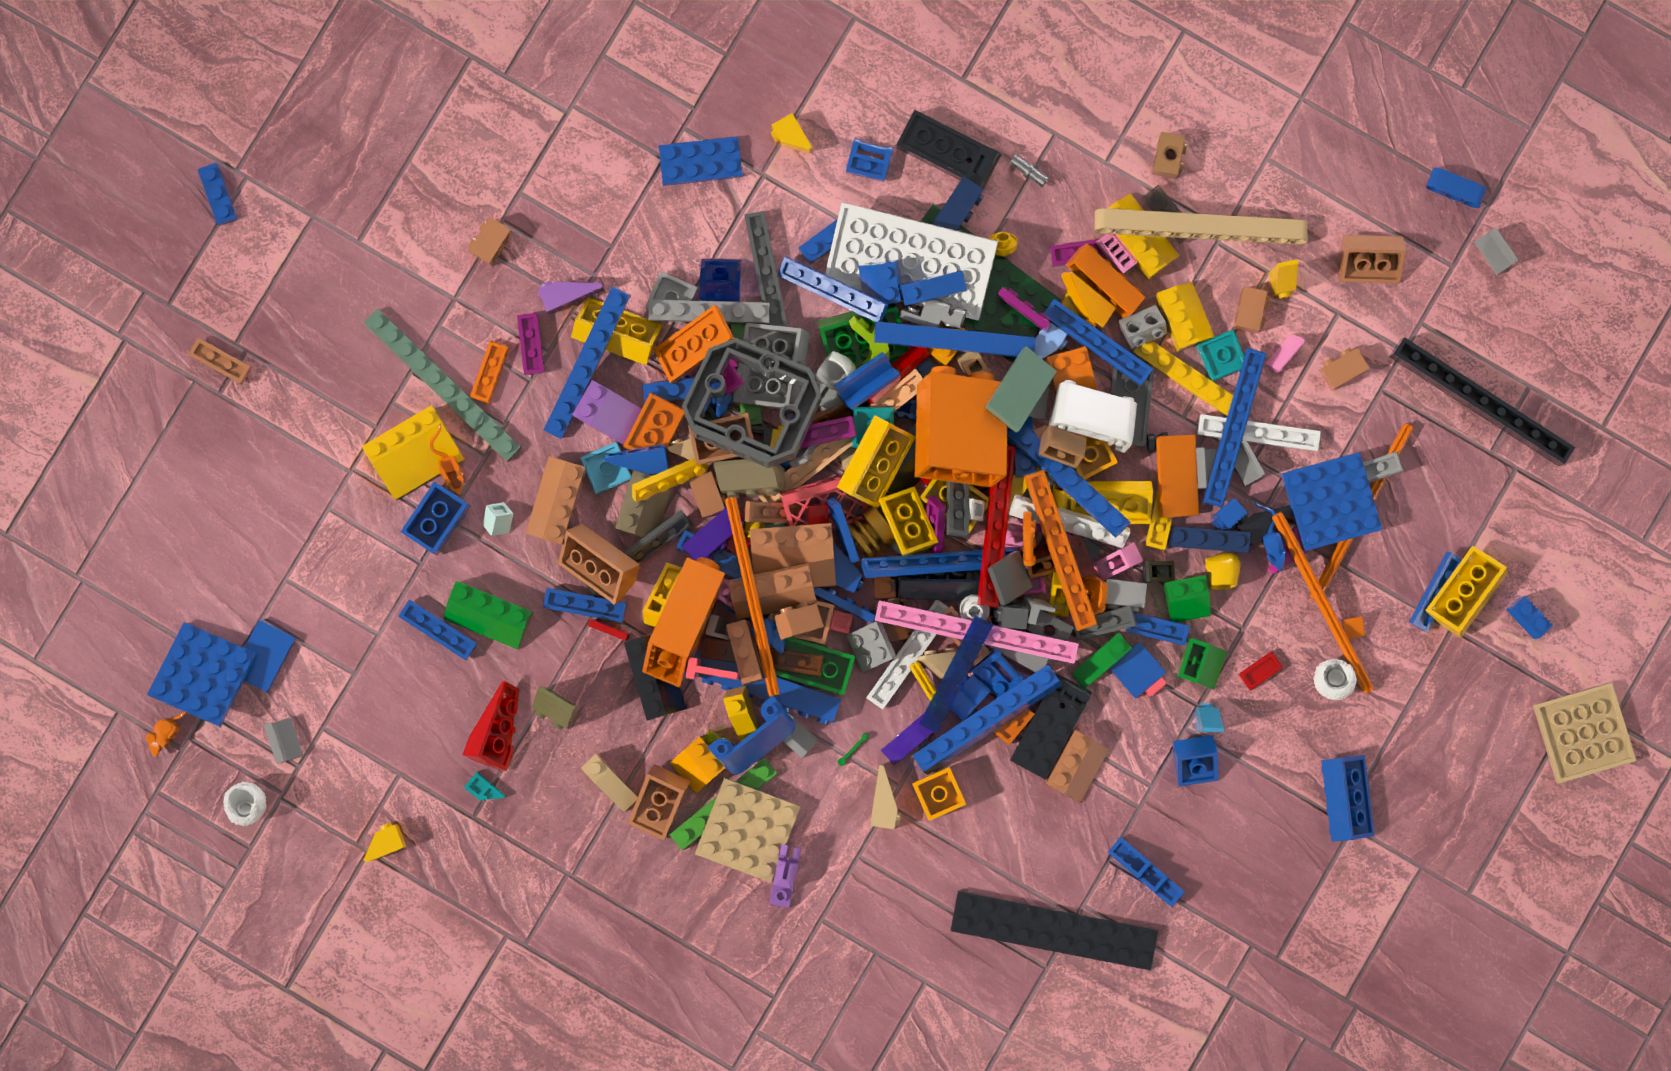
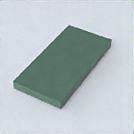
M1025 346L985 408L1013 431L1018 432L1057 371Z

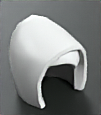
M832 351L818 369L815 377L824 386L835 390L834 385L856 370V366L846 356Z

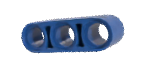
M1436 167L1432 169L1426 184L1427 189L1472 208H1480L1487 188L1483 185Z

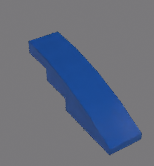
M1120 837L1108 851L1115 860L1171 908L1185 894L1179 886L1123 838Z

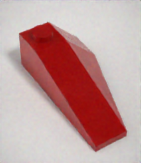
M506 681L501 682L471 732L462 754L463 756L477 763L507 772L514 746L511 744L512 733H515L516 727H513V722L518 708L519 688Z

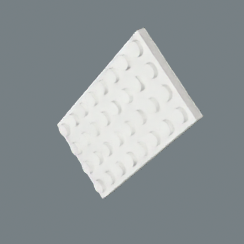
M842 202L825 274L862 291L858 268L860 265L898 260L902 284L963 270L967 290L936 299L951 303L953 305V312L956 308L960 307L967 310L966 318L979 320L998 241ZM926 301L914 304L924 307Z

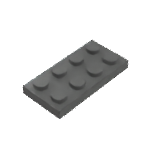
M1113 367L1110 394L1118 397H1131L1137 403L1134 436L1131 446L1145 448L1154 367H1151L1153 370L1141 386Z

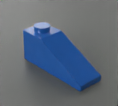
M963 270L907 282L901 285L905 305L966 291L967 287Z
M665 444L608 453L604 457L607 463L645 474L656 475L670 468Z

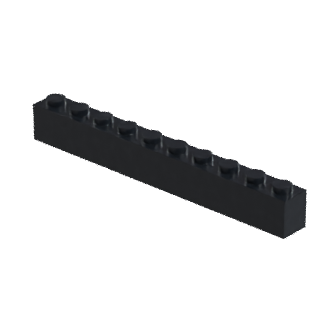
M1405 337L1399 340L1389 356L1403 367L1558 467L1567 462L1576 448Z

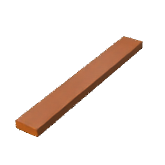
M1042 470L1024 476L1076 630L1080 631L1097 625L1045 471Z

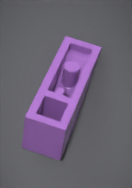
M552 281L542 284L538 292L550 315L604 289L601 283H552Z

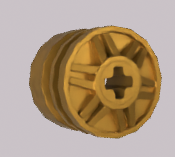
M871 506L862 513L865 520L864 524L856 518L853 520L858 527L856 530L848 524L853 543L868 558L875 557L870 550L871 548H874L877 553H881L878 545L880 541L887 547L896 541L889 524L876 508Z

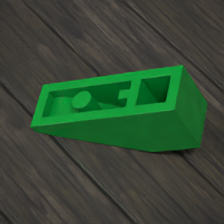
M1116 633L1071 674L1082 687L1086 688L1132 647L1119 633Z

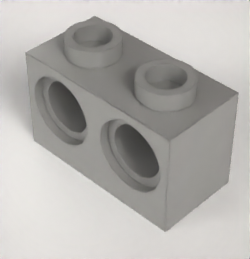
M1156 305L1119 320L1121 333L1130 349L1140 347L1147 342L1168 334L1166 322Z

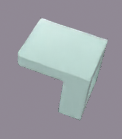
M504 502L486 505L482 524L491 536L508 534L513 513Z

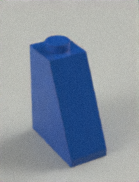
M833 543L836 586L854 594L856 590L860 591L863 585L862 574Z

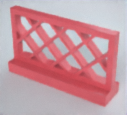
M843 474L779 493L789 526H795L798 520L808 525V522L800 517L805 508H807L810 499L817 497L822 500L820 504H824L829 494L834 491L841 494L837 500L839 503H841L843 497L853 501L848 511L842 509L846 513L847 525L854 523L853 520L855 518L858 521L864 520L863 515L855 516L851 514V511L856 503L863 507V511H866L868 509L867 503L863 501L860 503L857 498L853 499L846 495V492L839 491L840 489L837 486ZM798 503L802 505V508L798 515L795 516L790 513L788 505ZM829 514V522H833L831 514ZM833 522V523L831 524V525H832V529L835 528V525H834V522Z
M689 657L686 678L698 680L700 673L740 680L739 673L701 667L702 660Z

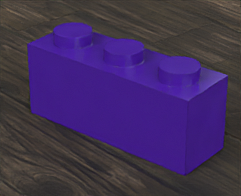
M727 507L683 544V549L693 560L696 561L699 557L712 560L713 553L717 550L721 552L728 546L729 543L727 541L733 537Z

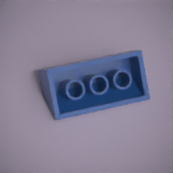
M1365 755L1321 760L1331 842L1375 836Z

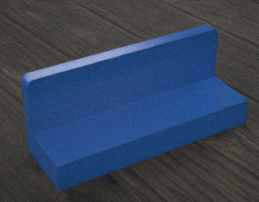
M881 352L834 385V388L840 400L853 410L901 375L891 366L886 354Z

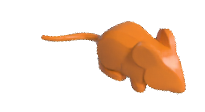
M440 423L438 431L430 440V449L433 453L442 457L438 464L446 487H449L457 495H461L464 478L456 457L448 456L443 452L435 450L433 447V443L441 431Z
M186 712L159 720L155 724L153 732L146 735V740L154 757L159 755L162 747L167 748L169 746V740L173 739L180 729L175 720L182 718Z

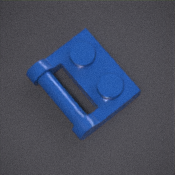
M854 138L846 173L885 182L893 147L887 146L885 148L861 142L860 139ZM861 149L885 155L884 160L857 154V151Z
M995 649L977 665L973 666L971 670L997 698L1026 678L1022 673H1018L1002 656V652L999 649ZM993 661H996L1012 677V679L1010 680L993 663Z

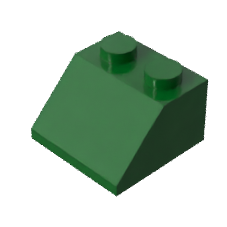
M1206 575L1163 584L1170 621L1181 622L1211 616L1210 595Z

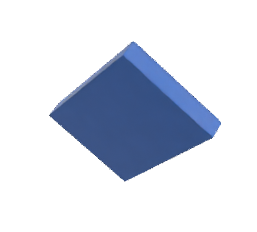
M830 497L826 502L843 552L851 562H857L859 557L841 504L834 497Z
M259 620L245 646V649L255 652L257 656L244 681L265 692H269L296 638Z

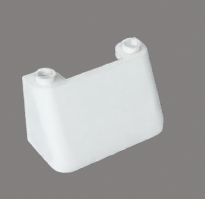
M1065 380L1057 387L1048 426L1051 425L1068 432L1106 441L1109 446L1115 444L1116 451L1125 453L1133 441L1137 403L1131 397H1118L1076 385V382L1071 380Z

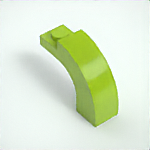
M853 316L849 320L851 328L862 336L870 346L867 358L858 368L881 352L885 353L888 360H890L888 344L874 343L875 322L870 326L863 318L859 320Z

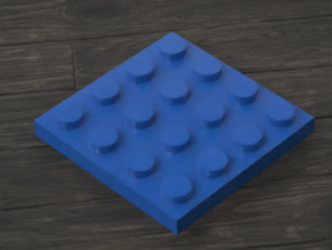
M1360 452L1281 474L1303 552L1383 530Z
M184 622L147 695L221 728L257 654Z

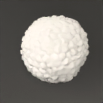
M1329 659L1316 666L1314 684L1322 696L1327 699L1341 700L1353 694L1357 678L1350 664L1339 659Z
M238 783L232 786L224 795V811L229 820H231V823L236 825L248 826L253 824L263 816L267 807L265 793L253 783Z

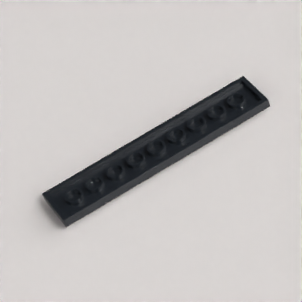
M963 891L957 892L950 929L951 932L1150 971L1158 930Z

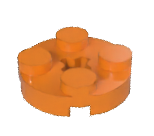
M1086 575L1081 577L1086 593L1090 594L1091 592L1089 601L1094 616L1098 613H1103L1108 596L1107 583L1096 576Z

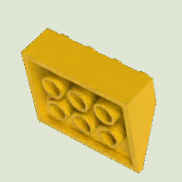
M432 405L361 446L395 500L441 474L438 462L442 457L433 453L430 449V440L438 431L440 423L441 431L433 443L434 449L448 456H455L458 463L465 460Z

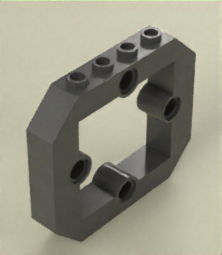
M734 338L708 349L682 404V408L694 438L766 468H771L796 458L822 401L821 393L807 364L800 361L797 363L793 362L784 354L776 355L771 353L772 351L767 347L760 346L759 348L754 346L747 339L742 338L740 340ZM730 359L760 370L762 375L767 378L777 377L801 387L795 404H786L780 410L783 430L774 448L746 437L745 430L740 425H731L726 429L703 419L711 399L721 398L726 393V383L723 374ZM768 362H773L775 364L774 367L770 369L764 367V365ZM713 383L721 384L718 389L711 388ZM789 413H793L796 415V417L793 420H787L785 418V416ZM734 434L741 435L738 441H733L731 437Z

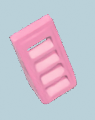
M1105 234L1096 241L1117 272L1123 274L1138 263L1116 234ZM1112 239L1113 242L1108 246L1104 244L1108 240ZM1116 245L1117 249L1111 252L1110 249ZM1121 252L1122 256L1117 259L1115 256ZM1126 259L1127 262L1122 265L1121 262Z

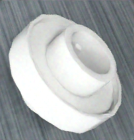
M969 595L962 600L959 612L962 619L983 623L989 615V607L977 605L978 595Z

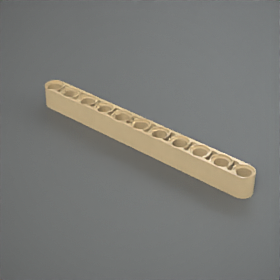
M1097 209L1094 212L1095 232L1101 234L1295 245L1308 242L1307 221L1123 209Z

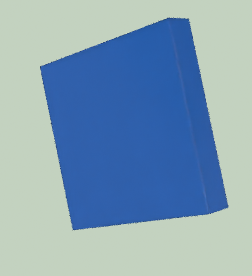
M1138 642L1109 668L1134 699L1166 673L1141 642Z

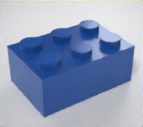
M434 481L400 532L438 556L471 505Z

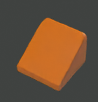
M1363 616L1340 620L1348 639L1365 636Z

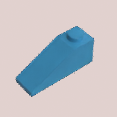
M1201 703V707H1195V732H1224L1219 708H1213L1212 703Z

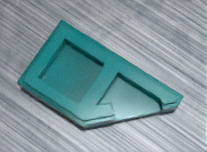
M476 772L464 786L478 800L500 799L506 796L479 772Z

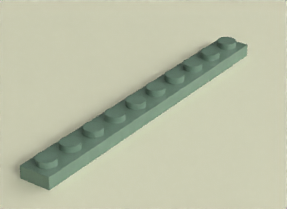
M378 308L364 322L374 334L507 462L521 449L499 425Z

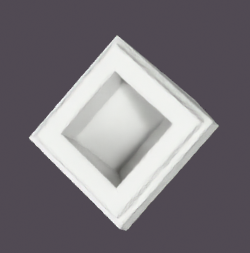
M969 499V520L983 521L985 501Z

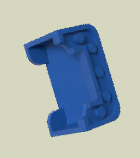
M775 696L765 701L761 707V714L767 722L739 744L735 745L733 742L722 738L708 746L712 754L731 773L741 774L794 732V720Z

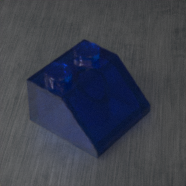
M701 259L700 301L740 302L742 261L735 259Z

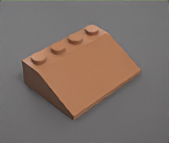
M831 523L750 529L753 574L808 563L813 587L836 586Z

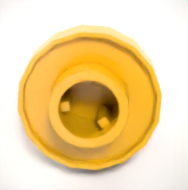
M998 232L989 237L991 240L998 241L995 255L1004 257L1012 254L1017 249V238L1011 233Z

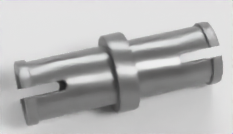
M1018 154L1011 160V166L1023 173L1026 179L1030 178L1041 188L1048 181L1049 177L1036 169V165L1028 163Z

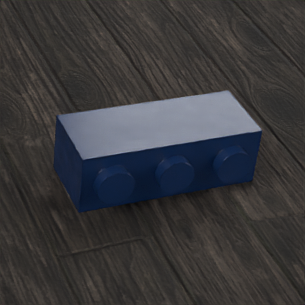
M963 176L932 225L962 232L960 227L963 222H969L973 215L971 210L974 205L979 206L984 198L982 195L983 188Z

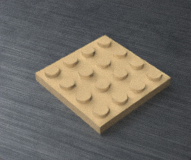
M1613 683L1533 705L1557 784L1636 761Z
M724 777L695 855L771 883L777 868L781 844L787 843L800 806Z

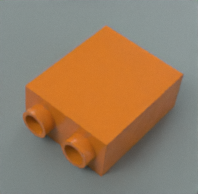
M937 366L932 368L931 372L917 384L915 477L992 487L1006 476L1007 425L985 408L1001 383L1000 381H994L993 374L989 372H974L969 377L956 375V370L953 367Z
M699 557L696 561L686 558L649 639L642 672L677 687L681 686L687 672L689 657H694L708 626L710 616L713 615L717 606L725 573L719 571L720 567L716 562L704 557Z

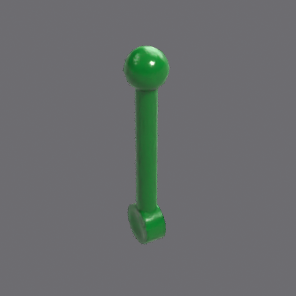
M863 733L861 739L843 758L838 759V765H845L850 755L864 741L869 739L867 733Z

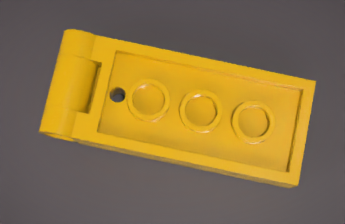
M1087 481L1130 521V524H1151L1152 481ZM1053 485L1052 494L1057 507L1091 516L1059 485Z

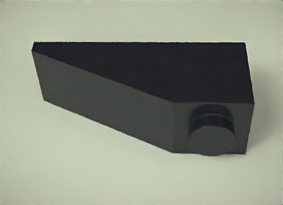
M1290 505L1273 509L1276 514L1283 513L1285 518L1292 514ZM1269 511L1255 513L1249 517L1245 515L1238 521L1239 526L1235 529L1239 532L1252 533V547L1268 533L1269 526L1273 521V515Z

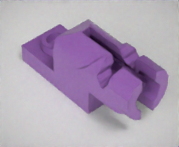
M781 844L769 904L789 908L801 848L794 847L792 858H787L789 845Z

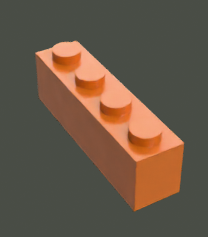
M1087 243L1081 246L1066 263V266L1076 276L1116 307L1114 311L1122 318L1132 315L1145 298L1136 286H1132L1123 274L1117 272L1108 260L1103 259L1097 253V250Z

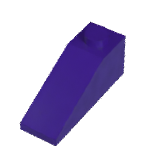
M926 710L882 748L881 751L895 765L939 728L940 724Z

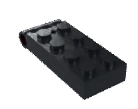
M915 109L896 144L897 149L958 180H961L964 176L983 188V190L1002 155L997 150Z
M1058 673L1056 675L1062 686L1041 700L1010 758V761L1045 780L1092 694L1091 691ZM1061 703L1065 704L1063 709L1060 708Z

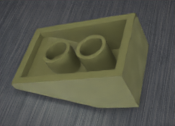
M539 686L531 707L536 710L534 712L535 715L542 719L548 717L553 720L551 724L560 730L563 727L568 729L581 709L544 686Z

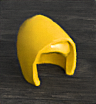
M1222 552L1205 558V568L1209 574L1210 590L1229 589L1237 586L1241 564L1234 552Z

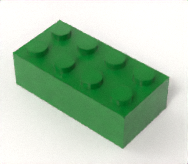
M793 637L785 639L784 650L823 655L822 675L816 676L775 669L776 676L844 696L856 656Z

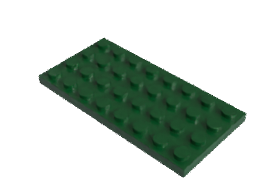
M933 204L920 222L933 224L941 210ZM960 227L963 233L974 235L965 227ZM995 255L980 319L974 320L965 317L962 327L968 331L1034 337L1040 328L1002 300L998 292L1002 287L1006 290L1012 289L1019 295L1017 298L1020 301L1024 302L1026 300L1035 307L1033 311L1037 314L1044 313L1054 299L1059 303L1061 299L1005 257ZM1001 355L1012 364L1017 358L1014 356Z

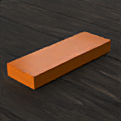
M489 341L470 398L490 404L509 351L508 346Z

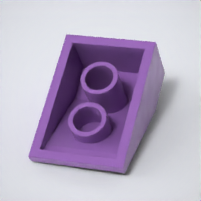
M592 380L572 415L579 421L624 445L641 408Z

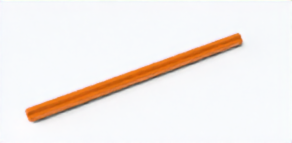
M1407 423L1402 425L1387 455L1397 452L1398 456L1400 455L1414 429L1413 426ZM1387 477L1371 482L1370 489L1374 501ZM1354 538L1337 544L1318 579L1324 592Z
M729 497L725 500L767 690L770 697L777 696L780 691L736 497Z
M1281 512L1275 514L1272 519L1347 663L1353 667L1363 693L1371 692L1374 687L1284 514Z

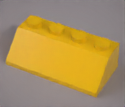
M1131 194L1118 200L1108 208L1144 211ZM1116 234L1136 258L1138 263L1135 265L1147 280H1150L1180 256L1166 237Z
M590 297L587 298L575 319L571 338L586 342L604 304L603 302ZM624 310L605 350L647 365L663 324L649 321L647 318Z
M875 415L837 488L878 508L880 506L879 499L885 496L916 436Z
M1472 546L1425 611L1444 628L1462 638L1507 576V567Z

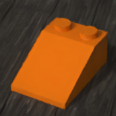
M1086 346L1046 358V363L1057 371L1051 380L1055 395L1058 385L1065 380H1071L1076 382V385L1097 390Z

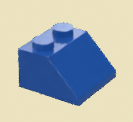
M898 260L858 266L862 292L888 304L904 300Z
M1213 735L1173 741V757L1178 787L1219 781L1218 751Z

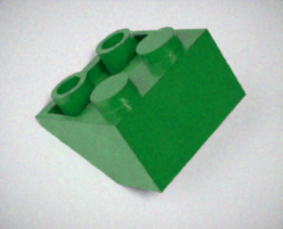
M1189 638L1176 677L1214 690L1227 651Z

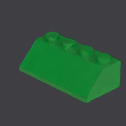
M456 581L449 596L443 619L519 649L534 612Z

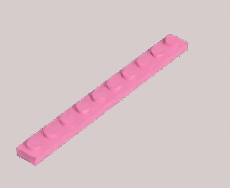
M884 601L878 602L875 621L1073 664L1075 663L1079 645L1078 643Z

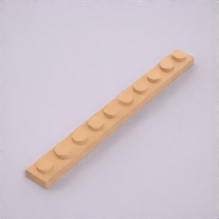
M914 368L875 404L870 403L868 406L894 407L895 412L917 394V384L923 377ZM852 438L820 444L816 447L808 462L796 468L792 466L785 471L784 491L804 484L852 446ZM779 493L776 496L758 494V497L763 502H781Z

